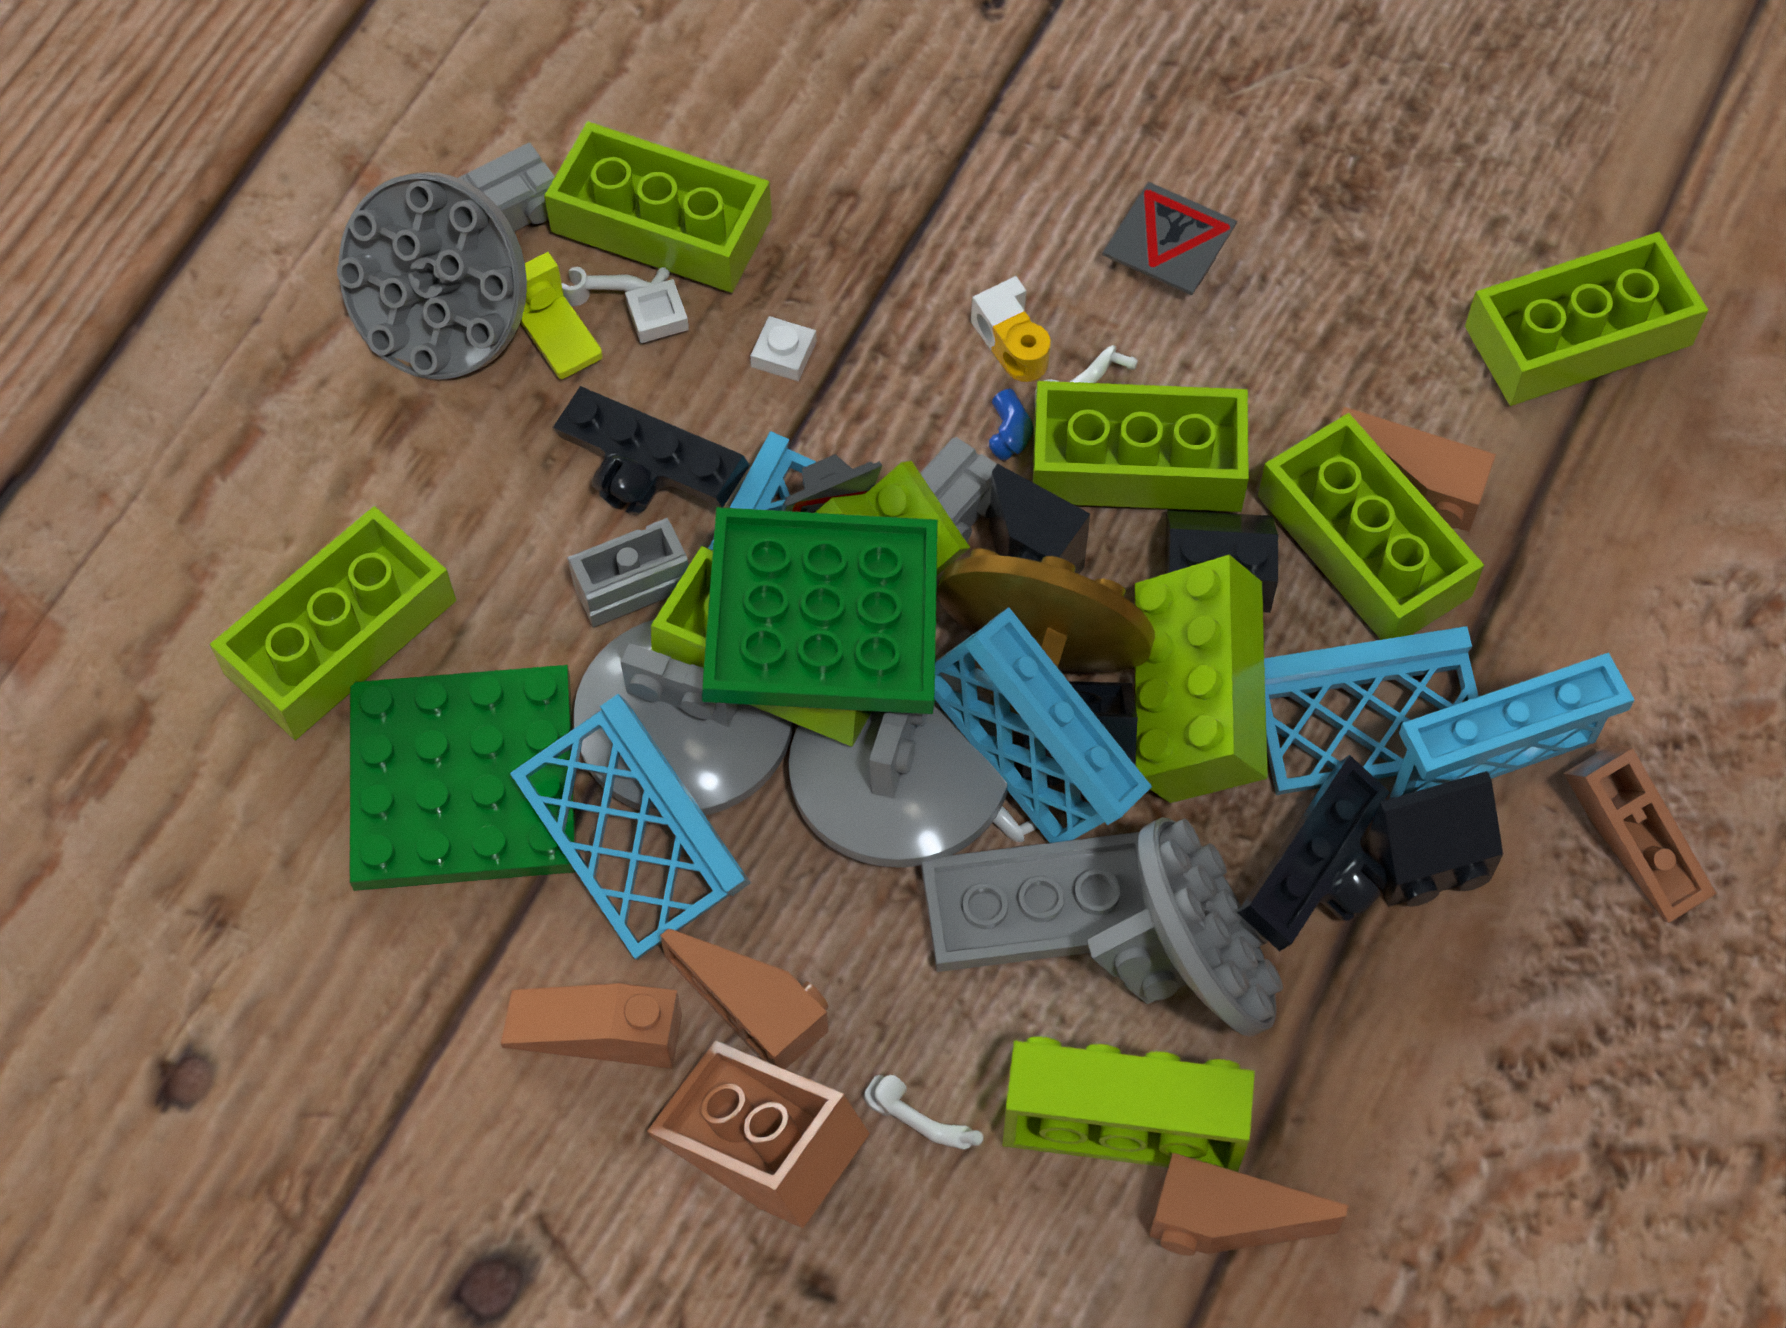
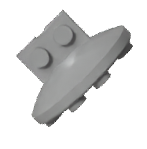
M434 172L413 173L395 177L368 193L357 205L345 227L337 267V276L340 281L343 300L348 314L361 337L374 353L378 354L390 365L417 377L450 379L474 372L488 365L510 343L519 327L526 302L527 277L525 262L517 236L509 221L497 205L475 186L454 176ZM395 358L411 363L412 367L406 366Z
M654 620L629 629L611 641L595 657L585 672L575 699L574 728L602 710L600 708L602 704L619 694L627 700L705 815L726 810L750 797L771 778L782 762L791 740L793 722L749 704L702 702L704 668L693 664L689 665L672 659L667 655L652 651L651 624ZM601 727L583 740L580 752L583 761L587 764L608 767L613 743ZM620 755L617 769L631 771ZM590 772L595 780L604 788L607 774ZM616 776L612 796L627 806L640 811L644 793L643 787L638 780ZM651 801L648 814L662 817Z
M941 672V676L953 691L962 694L961 680ZM977 692L978 700L988 703V701ZM936 700L934 701L933 714L872 711L853 747L798 725L790 748L789 776L792 793L803 819L810 829L831 848L843 855L867 864L907 868L919 866L922 863L959 852L979 838L991 825L1003 806L1008 792V783L989 761L969 743ZM979 717L980 724L989 735L997 737L996 723Z
M1162 817L1144 826L1139 833L1138 850L1141 882L1147 909L1087 939L1092 959L1111 975L1122 979L1126 987L1146 1004L1155 1000L1166 999L1175 994L1179 988L1188 985L1213 1013L1238 1033L1247 1037H1254L1273 1026L1276 1018L1275 994L1283 990V984L1276 968L1270 960L1264 958L1260 946L1266 944L1267 940L1237 913L1241 905L1223 876L1227 873V869L1219 851L1211 843L1202 847L1194 828L1185 818L1176 822Z

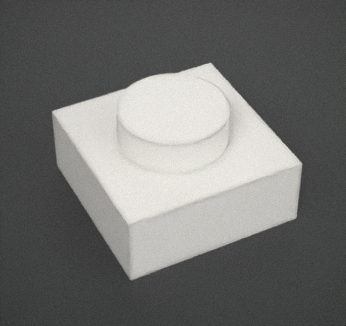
M674 279L625 292L626 303L640 343L689 330L688 318Z
M768 316L750 355L751 367L799 382L817 342L816 330Z

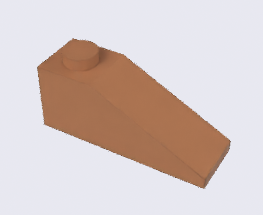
M1343 407L1340 418L1350 413L1451 528L1470 532L1496 454Z
M1609 745L1563 773L1592 824L1665 922L1670 923L1717 894L1633 748Z
M670 928L660 935L665 958L761 1060L786 1069L828 1033L827 1012L825 1011L829 1008L828 1003L819 990L810 982L806 981L801 985L788 971Z
M622 983L512 990L501 1046L508 1049L673 1069L682 1018L677 990Z
M1172 1153L1149 1237L1161 1240L1160 1245L1170 1252L1193 1256L1196 1251L1212 1254L1338 1233L1346 1217L1349 1205Z

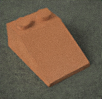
M716 1040L647 1130L651 1138L751 1204L802 1229L870 1134L843 1093Z

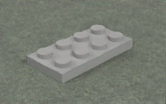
M1140 832L949 855L922 863L921 870L936 971L942 972L1091 953L1087 939L1147 909L1139 865L1138 838Z

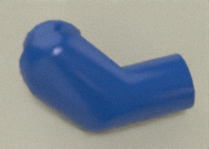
M1011 388L999 392L992 399V404L1003 422L998 428L999 433L989 439V448L998 459L1004 461L1010 459L1014 453L1020 454L1026 448L1034 430L1031 418L1017 394Z

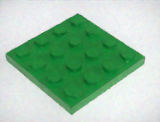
M716 507L702 702L933 714L935 701L938 520Z
M568 665L359 681L350 686V884L353 891L576 872L510 774L572 730L571 689ZM572 748L560 755L558 759L570 760ZM547 764L530 776L529 779L541 796L562 800L568 768ZM574 787L571 797L572 802H575ZM547 804L558 821L560 806ZM569 808L565 833L571 842L576 843L575 809Z

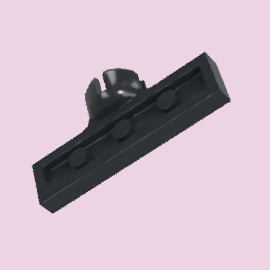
M582 386L578 388L553 426V429L560 438L604 456L603 462L592 478V486L599 490L600 496L606 502L617 509L622 510L626 503H630L625 512L632 515H639L644 512L657 491L664 486L675 487L723 508L750 466L744 455Z
M1351 755L1339 761L1237 913L1278 951H1281L1292 945L1319 902L1336 917L1344 921L1354 918V913L1362 914L1381 894L1374 883L1383 890L1387 884L1388 877L1385 869L1368 853H1364L1360 845L1361 837L1376 815L1380 802L1387 798L1390 791Z

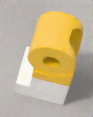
M1014 276L972 297L971 323L1002 367L1013 379L1021 382H1031L1041 378L1048 369L1051 339L1048 332L1042 326L1032 323L1024 311L1026 289L1019 279Z

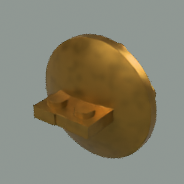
M973 549L970 557L955 561L945 568L937 589L938 599L946 612L972 634L983 628L1009 607L1056 667L1063 671L1089 673L1113 672L1135 668L1147 661L1155 640V631L1151 622L1136 605L1124 597L1126 590L1121 584L1103 578L1092 580L1075 573V566L1071 562L1055 556H1046L1042 559V562L1017 557L1000 556L986 549ZM987 689V692L993 695L990 704L994 705V693ZM1010 704V712L1018 714V712Z

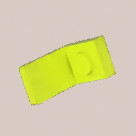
M546 252L526 262L527 292L520 323L557 377L564 379L601 360L603 357L602 349L563 294L559 268L550 253Z

